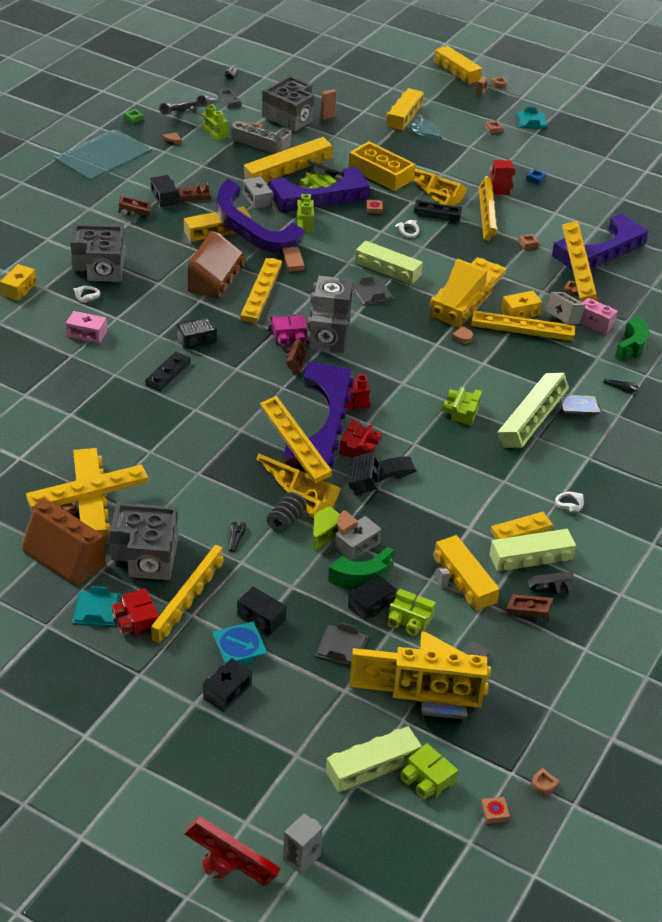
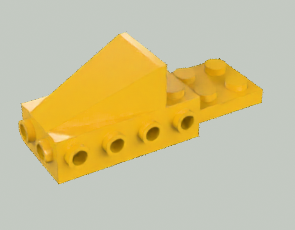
M478 257L471 264L457 259L448 282L430 300V316L460 328L492 293L495 284L506 274V268Z
M421 632L419 649L398 647V652L392 653L353 648L349 687L393 692V698L482 708L483 696L488 694L486 679L490 680L491 666H487V657L467 655L429 633Z

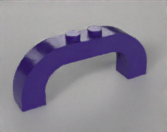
M228 178L220 186L216 202L218 217L228 228L243 237L247 242L262 250L279 253L282 252V248L296 247L303 241L305 230L293 222L284 230L270 231L236 209L233 202L239 197L241 186Z

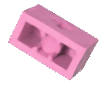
M587 298L583 302L585 309L580 324L607 335L615 326L618 311Z
M73 311L66 322V334L69 338L100 344L107 333L106 317Z

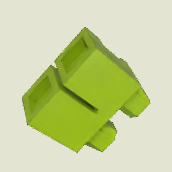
M214 105L206 106V112L201 113L205 118V123L201 124V129L215 141L228 138V121L224 119V113L216 111Z
M327 172L323 175L319 173L312 175L306 173V178L300 179V187L324 188L337 183Z
M301 194V200H298L297 225L305 230V233H314V203L311 200L310 194Z
M462 386L459 391L450 389L447 400L443 404L442 412L451 414V420L472 426L480 407L482 391L475 389L474 393L466 392Z
M399 588L396 593V599L393 604H390L387 625L392 628H398L400 624L404 625L408 634L416 636L418 632H424L433 619L436 602L418 596L416 599V594Z
M428 743L408 758L407 766L401 772V780L406 785H410L414 781L419 783L416 787V792L423 800L431 795L437 798L442 790L447 787L450 789L456 785L459 771L444 757L441 759L442 755Z

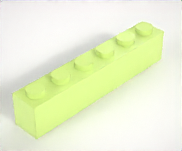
M564 373L545 374L498 431V437L503 448H522L569 389Z

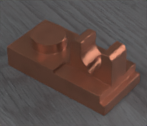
M197 182L196 187L185 186L178 188L180 202L211 199L208 182H205L204 187H200L199 182Z
M120 195L118 213H121V210L124 209L127 210V215H130L132 211L138 215L149 217L151 203Z
M297 339V341H294L293 347L288 349L289 353L286 354L287 366L294 375L301 374L308 355V351L301 339Z
M513 594L507 607L508 615L533 616V619L536 621L539 617H543L548 622L551 617L553 598Z

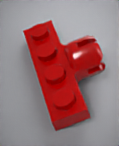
M200 815L186 827L184 835L209 851L204 855L205 858L202 861V865L207 875L212 874L214 871L216 872L212 876L213 879H222L233 870H239L261 885L266 886L279 875L280 867Z

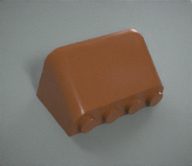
M213 231L210 232L189 261L187 269L188 291L219 299L226 292L228 285L232 284L235 275H238L240 268L245 265L246 257L244 253L221 234Z
M46 498L35 504L22 539V550L25 554L71 584L85 582L106 565L104 535Z

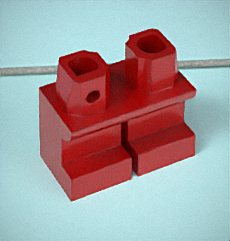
M360 374L356 376L353 388L349 389L351 398L350 402L345 405L347 410H352L353 406L354 409L371 407L369 399L371 389L366 375Z
M352 419L340 440L339 454L354 458V456H361V454H368V452L375 453L376 445H379L381 441V433L373 431V425L364 427L359 425V420Z
M146 588L122 595V602L112 605V614L115 619L123 616L126 617L118 619L121 634L132 631L135 637L142 630L150 629L151 632V626L159 617Z

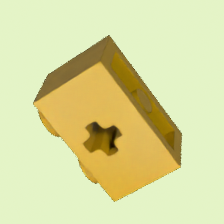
M17 264L0 281L1 296L19 301L37 284L36 270Z
M534 291L504 296L501 311L504 315L521 318L540 316L542 301Z

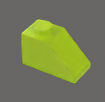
M330 506L318 511L314 515L312 548L314 551L334 540L336 533L339 531L338 517L340 514Z

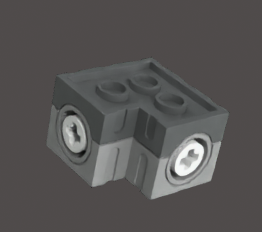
M289 75L285 79L278 81V83L262 90V117L295 132L311 123L314 119L315 95L312 94V84Z
M74 224L70 242L72 270L87 271L88 281L121 282L126 253L124 225Z
M318 276L317 282H314L310 300L312 307L310 308V317H308L307 327L309 328L307 332V341L310 342L309 349L344 353L351 318L353 280Z
M116 503L110 528L111 558L114 561L128 562L129 577L160 580L171 579V571L179 539L178 507Z

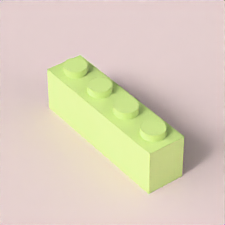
M368 241L363 242L356 249L355 254L356 264L411 285L422 273V261Z
M568 529L492 540L489 555L498 572L573 560L576 544Z
M409 726L396 729L387 735L375 737L369 742L354 745L348 750L340 753L337 752L327 757L326 773L339 793L407 766L408 758L422 746Z

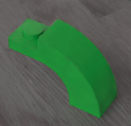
M640 316L627 321L624 336L628 339L617 345L615 358L619 361L631 355L639 358L646 350L650 331L647 323Z
M387 547L375 558L365 562L351 561L342 556L329 566L328 581L343 588L358 589L359 586L361 587L362 584L364 585L365 582L367 583L368 580L377 574L386 580L387 571L394 564V550Z

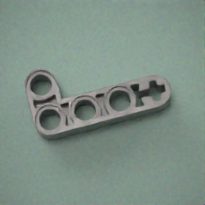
M235 122L232 124V139L276 154L287 150L291 146V130L281 128L276 133L243 122Z

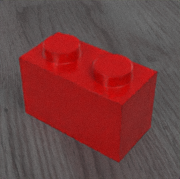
M493 160L491 183L494 194L510 195V189H513L512 176L515 175V166H513L512 160Z

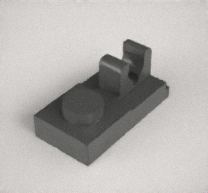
M573 571L533 576L528 580L529 588L546 590L550 585H553L554 593L559 594L561 593L560 586L562 585L565 587L566 593L572 591L571 579L574 575Z

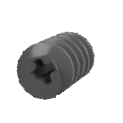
M286 493L268 514L266 520L268 525L278 533L288 530L295 520L298 519L299 515L302 514L303 510L306 509L307 502L298 493Z

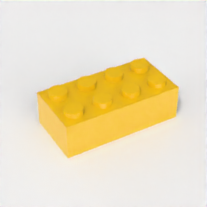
M369 141L349 152L348 168L358 167L363 176L390 190L396 191L414 180V163Z

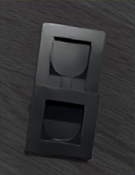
M395 457L380 461L379 482L394 475H398V478L401 479L417 472L411 457Z

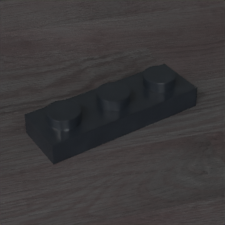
M416 200L413 213L421 216L427 215L435 218L460 221L463 207Z
M175 351L145 379V385L161 392L191 363V357Z

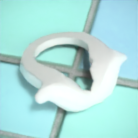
M409 220L404 224L400 222L395 225L401 235L406 238H414L419 234L416 220ZM413 226L416 232L413 234L406 233L404 227Z
M91 286L73 288L76 299L81 303H87L100 297V291L97 288ZM85 289H90L96 292L92 294H87L81 298V294Z
M575 492L561 493L556 497L555 504L560 509L578 513L584 506L583 494ZM564 496H572L574 499H577L579 506L573 503H561L559 499Z

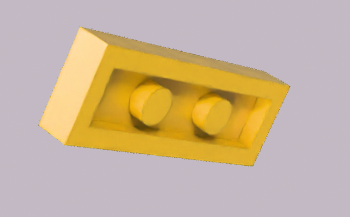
M544 512L491 526L490 532L497 540L547 532L552 530L553 524Z

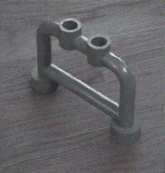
M200 95L197 97V100L173 105L162 103L159 106V111L163 115H168L172 111L198 109V107H206L217 103V98Z

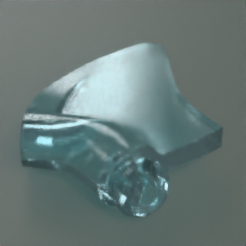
M417 115L415 123L410 125L411 131L416 134L435 139H442L443 134L436 128L435 121L424 120L421 115Z

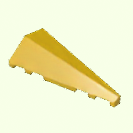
M415 168L414 181L436 202L452 206L461 203L467 191L464 185Z
M258 454L257 461L265 466L266 470L275 477V480L287 492L298 493L306 500L307 507L305 510L310 514L311 518H314L318 511L328 506L334 507L341 490L340 487L323 480L315 484L307 473Z

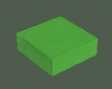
M134 109L125 112L124 118L133 124L144 120V115Z

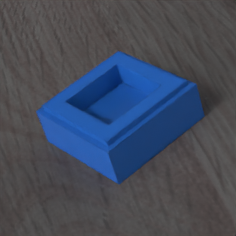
M533 169L526 175V180L539 185L546 179L547 174Z

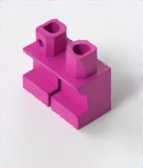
M305 315L289 316V320L288 316L272 317V334L275 336V344L285 347L289 343H294L297 339H301L305 345L307 341Z

